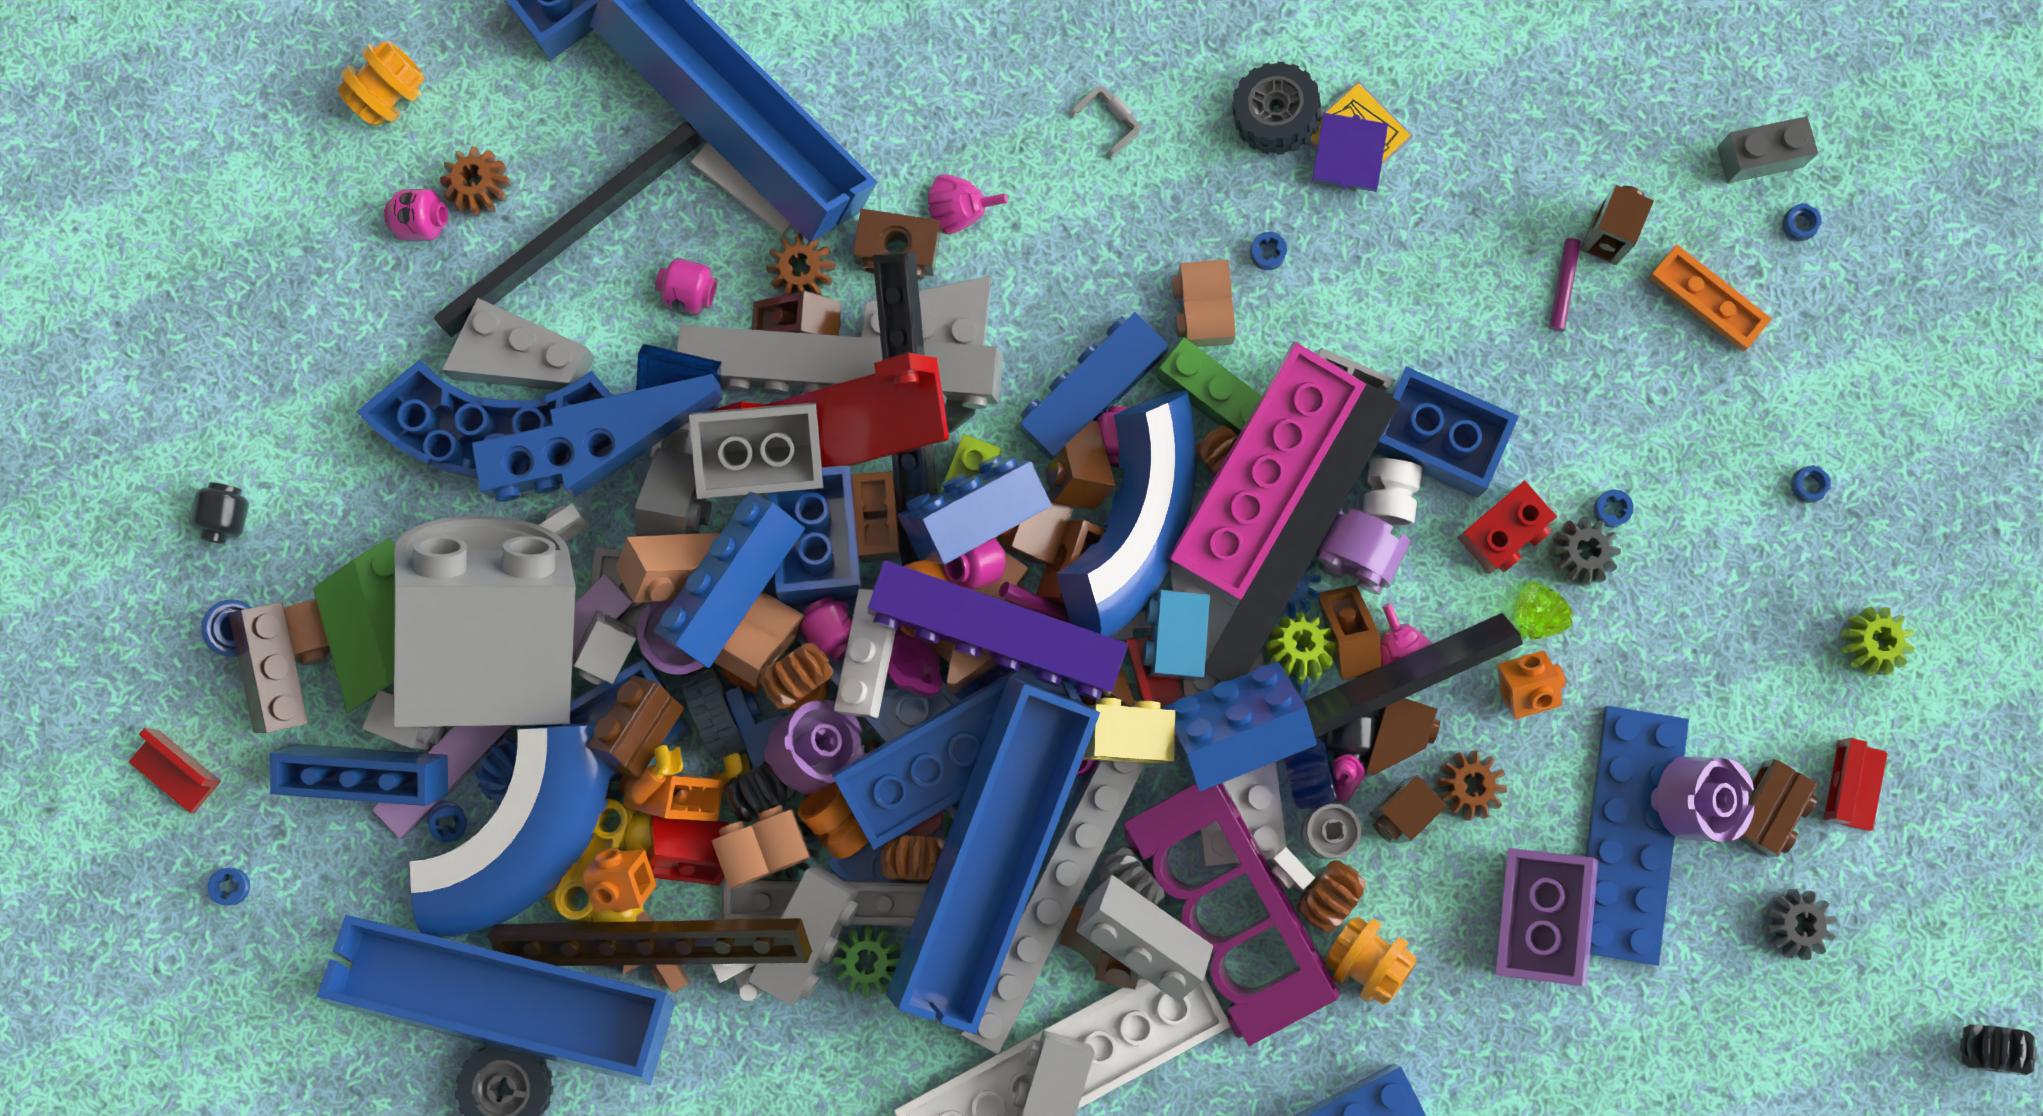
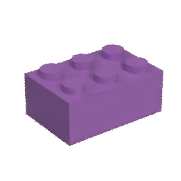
M1508 848L1496 975L1587 987L1598 871L1597 859Z

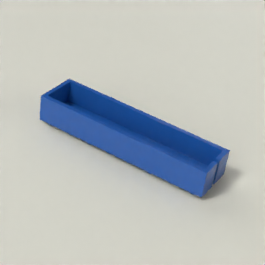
M693 0L598 1L589 25L810 243L831 231L835 225L839 226L860 213L861 208L864 207L875 188L877 181Z
M1009 676L886 993V996L898 1010L932 1021L936 1017L941 1024L969 1033H977L1101 712L1084 703Z
M345 915L333 952L346 961L352 962L351 970L338 961L329 960L316 996L334 1007L647 1085L652 1084L676 1003L665 992Z

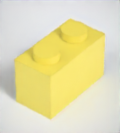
M1100 698V700H1096L1095 705L1090 706L1101 713L1083 759L1157 765L1174 761L1175 710L1160 709V702L1138 701L1135 702V707L1121 706V699Z

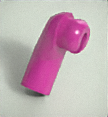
M1350 754L1337 757L1333 763L1334 777L1338 781L1332 789V794L1336 799L1343 802L1351 799L1366 776L1363 765L1355 756Z

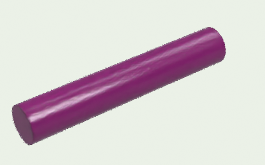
M1566 238L1564 242L1549 329L1564 332L1581 245V241L1575 238Z
M1007 581L1000 586V597L1026 609L1070 623L1065 608Z

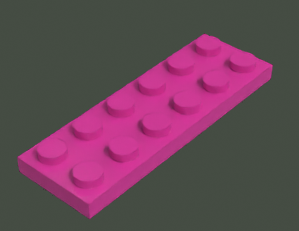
M1293 342L1168 558L1241 600L1364 390L1366 383L1299 343Z

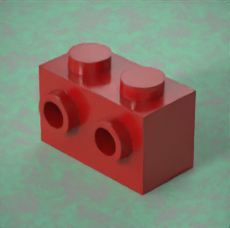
M1524 480L1457 538L1488 574L1498 567L1504 573L1522 558L1517 551L1527 542H1530L1535 547L1553 532L1548 525L1557 516Z

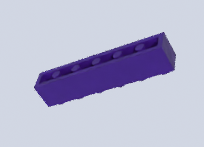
M884 560L867 608L868 614L875 616L873 623L895 631L898 630L899 625L915 630L914 637L931 644H938L939 639L956 644L954 651L972 658H978L980 653L996 658L994 664L1013 672H1019L1020 667L1037 672L1035 678L1039 681L1054 686H1059L1061 681L1076 685V693L1095 700H1100L1101 694L1109 697L1112 693L1128 647V643Z

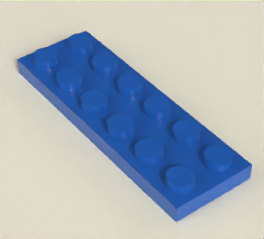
M1020 667L1019 672L1011 671L832 773L833 779L873 850L962 799L1009 676L1083 703L1078 693L1075 692L1074 685L1061 681L1059 686L1050 685L1035 678L1037 672Z
M1613 706L1604 707L1585 857H1593L1598 860L1590 955L1659 966L1675 836L1666 829L1661 821L1659 812L1653 809L1651 794L1658 787L1660 778L1667 766L1676 757H1685L1689 719Z

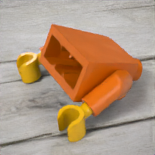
M662 745L654 750L656 765L647 766L640 779L623 775L619 787L620 791L625 794L623 803L627 808L662 818L718 822L722 795L726 786L731 781L739 778L740 775L749 772L751 768L747 754L739 755V753H734L722 759L726 770L724 773L717 771L712 776L707 777L683 772L680 747H676L668 752V746Z

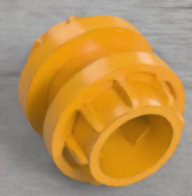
M381 42L377 47L368 44L361 51L367 63L360 70L347 65L341 71L344 81L338 86V93L344 102L367 123L373 126L380 125L385 120L394 123L401 116V113L394 105L403 96L414 102L421 95L418 86L424 81V74L415 62L392 42Z
M1360 917L1352 918L1329 950L1325 958L1326 966L1335 971L1333 979L1339 984L1343 985L1350 976L1363 985L1364 988L1359 998L1366 1003L1375 999L1382 1005H1386L1392 1001L1417 963L1416 956L1406 949L1409 942L1402 937H1398L1393 945L1378 936L1383 924L1373 918L1367 923Z

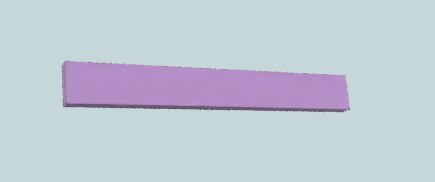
M603 574L575 603L572 668L574 667V653L596 610L620 620L635 604L606 574ZM516 725L454 726L428 752L431 754L448 755V794L480 762L479 758L485 757L491 751L490 745L496 746ZM444 798L427 806L378 803L372 811L400 839H404L428 815L430 809Z

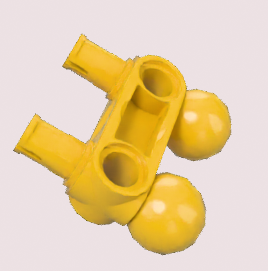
M606 796L607 806L604 813H601L595 829L592 832L594 836L578 862L574 863L560 879L561 882L544 897L551 901L553 911L560 913L568 919L579 922L636 921V917L639 914L645 912L643 905L641 908L630 909L620 913L613 910L595 911L589 894L588 904L585 908L579 911L574 905V895L578 890L584 888L583 873L594 861L598 853L610 848H617L620 851L639 849L647 851L651 845L649 822L651 814L627 808L623 802ZM617 810L621 818L620 825L615 831L609 832L605 824L606 818L609 813Z

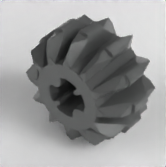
M1588 517L1580 518L1577 525L1569 520L1563 524L1564 532L1557 531L1553 534L1552 539L1559 546L1549 549V555L1561 557V561L1553 566V570L1557 572L1566 567L1568 572L1565 575V582L1571 583L1578 576L1580 585L1587 587L1590 585L1592 578L1597 583H1601L1606 580L1605 571L1613 572L1617 569V564L1610 557L1621 554V549L1609 545V542L1617 537L1615 532H1610L1607 535L1602 534L1605 527L1604 521H1598L1591 528ZM1587 544L1591 548L1588 553H1593V556L1583 559L1579 555L1583 550H1577V547Z
M1122 846L1117 851H1113L1097 868V875L1101 879V883L1113 875L1156 906L1165 896V891L1156 881L1153 870L1130 847Z
M1788 889L1786 898L1782 895L1773 896V904L1778 910L1765 908L1763 911V915L1773 919V924H1765L1761 928L1764 933L1776 934L1770 940L1769 946L1774 949L1782 947L1783 957L1790 959L1797 954L1801 960H1810L1812 951L1817 954H1824L1826 947L1822 939L1833 941L1836 938L1833 932L1827 930V924L1836 923V917L1824 915L1830 903L1826 900L1816 902V893L1811 890H1807L1801 895L1798 889ZM1795 917H1803L1805 919L1801 924L1804 932L1795 931L1794 928L1798 925Z

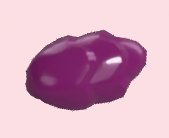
M899 626L895 632L887 672L891 682L899 690L911 691L924 698L935 697L942 687V677L939 671L940 658L924 641L906 635Z

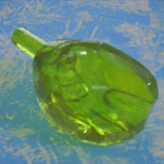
M1530 581L1523 587L1514 604V622L1519 626L1517 630L1520 632L1521 638L1525 635L1531 640L1548 638L1561 634L1572 627L1573 612L1569 603L1561 594L1537 581Z

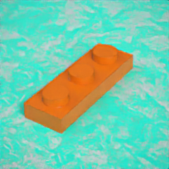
M1678 244L1671 249L1648 277L1742 352L1751 346L1772 320L1771 317Z

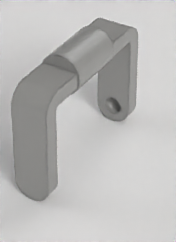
M1098 86L1069 111L1068 115L1073 119L1076 114H1079L1100 96L1114 116L1131 129L1125 137L1107 152L1106 155L1112 159L1139 135L1140 124L1132 116L1133 111L1117 95L1114 97L1105 87Z

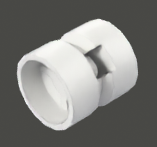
M1371 459L1366 483L1372 490L1364 495L1362 512L1390 525H1413L1417 501L1412 497V494L1419 491L1422 467L1415 463L1398 459Z

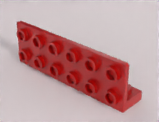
M905 353L874 362V374L773 403L758 404L740 401L709 410L719 411L816 402L822 468L852 466L949 439L937 357L914 353Z

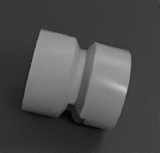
M1328 804L1312 810L1305 817L1301 826V838L1304 846L1314 856L1320 859H1337L1349 855L1356 849L1361 839V825L1358 817L1351 809L1341 804Z

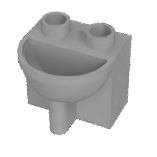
M460 516L434 520L418 525L400 536L394 549V727L570 724L576 586L569 549L561 537L533 523L494 516Z

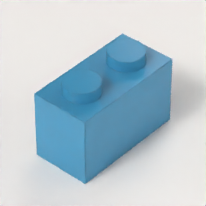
M1160 590L1154 594L1153 600L1148 601L1145 622L1147 625H1151L1150 641L1144 642L1142 664L1143 666H1148L1149 677L1190 681L1204 678L1210 595Z

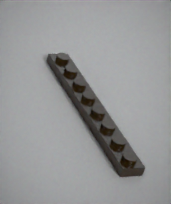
M801 918L497 924L491 928L487 935L494 951L555 966L808 963L812 953Z

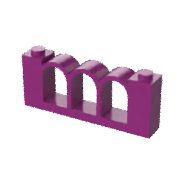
M1194 783L1124 823L1127 828L1124 835L1130 848L1136 854L1140 852L1144 860L1154 855L1153 872L1158 884L1167 894L1177 899L1187 900L1182 909V924L1213 945L1212 951L1216 953L1212 959L1211 976L1215 987L1223 997L1232 1001L1228 1008L1230 1015L1227 1016L1232 1031L1239 1039L1244 1037L1247 1045L1251 1046L1338 999L1341 990L1333 979L1280 882L1272 874V868L1224 783L1199 792ZM1217 820L1240 863L1198 885H1188L1177 880L1171 873L1168 864V856L1173 844ZM1246 873L1269 915L1231 935L1215 936L1207 932L1199 923L1197 917V904L1200 898ZM1276 925L1298 967L1255 988L1243 987L1235 983L1228 975L1225 966L1228 951Z

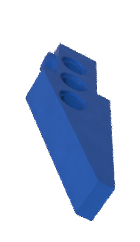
M713 374L550 409L552 426L474 442L472 446L480 491L492 499L495 498L497 502H506L518 499L520 492L535 489L536 493L553 492L559 490L560 484L563 483L564 489L574 497L580 496L687 424L691 413L705 412L723 400L720 384ZM611 440L612 448L606 456L596 457L595 449L597 445L602 441ZM564 449H570V460L565 465L556 466L555 458L557 454ZM523 458H530L531 465L529 470L524 474L516 475L515 467L517 463Z

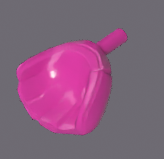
M948 174L937 176L928 194V210L932 219L940 220L941 229L945 234L949 235L957 233L978 221L985 214V207L1008 203L1006 193L983 197L982 192L972 185L970 181Z
M1392 603L1382 606L1390 629L1384 633L1380 640L1381 667L1432 644L1426 636L1408 623H1399Z

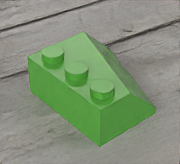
M390 537L356 557L313 587L324 633L332 654L336 677L339 680L344 698L343 703L346 714L375 697L378 690L384 691L393 685L395 544Z

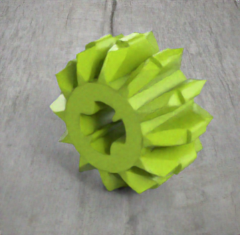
M1867 607L1862 609L1861 616L1857 614L1850 616L1847 621L1851 628L1842 630L1840 634L1844 639L1851 640V644L1843 646L1841 652L1844 654L1854 652L1856 655L1851 659L1850 666L1856 668L1863 665L1864 674L1869 676L1876 674L1877 671L1883 676L1893 673L1894 667H1904L1908 663L1904 654L1912 653L1915 649L1913 645L1906 642V638L1911 637L1915 631L1912 629L1903 630L1901 628L1906 616L1897 615L1892 618L1891 609L1888 607L1880 608L1877 612L1873 607ZM1877 634V640L1883 642V647L1879 648V642L1873 640V635Z
M1302 612L1297 614L1295 621L1291 620L1288 616L1281 618L1279 627L1274 626L1268 636L1271 641L1267 642L1265 646V653L1273 656L1270 659L1269 665L1278 661L1288 677L1290 674L1295 675L1298 685L1304 683L1306 676H1309L1314 681L1320 679L1322 670L1327 671L1330 669L1333 663L1330 656L1334 655L1336 651V643L1328 641L1332 635L1331 628L1320 630L1318 628L1320 624L1319 616L1312 619L1311 623L1306 622ZM1297 645L1303 646L1305 648L1304 652L1298 651L1296 649Z

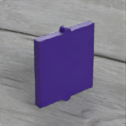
M1324 113L1312 181L1339 185L1342 190L1351 187L1377 192L1388 124L1360 119V116L1357 114L1353 115V117Z

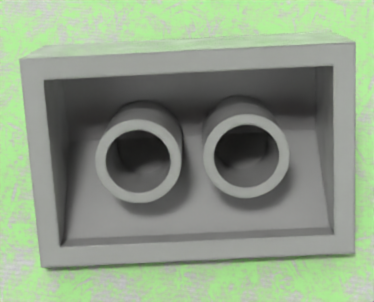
M816 402L695 412L689 415L697 499L748 495L750 491L760 494L823 488Z

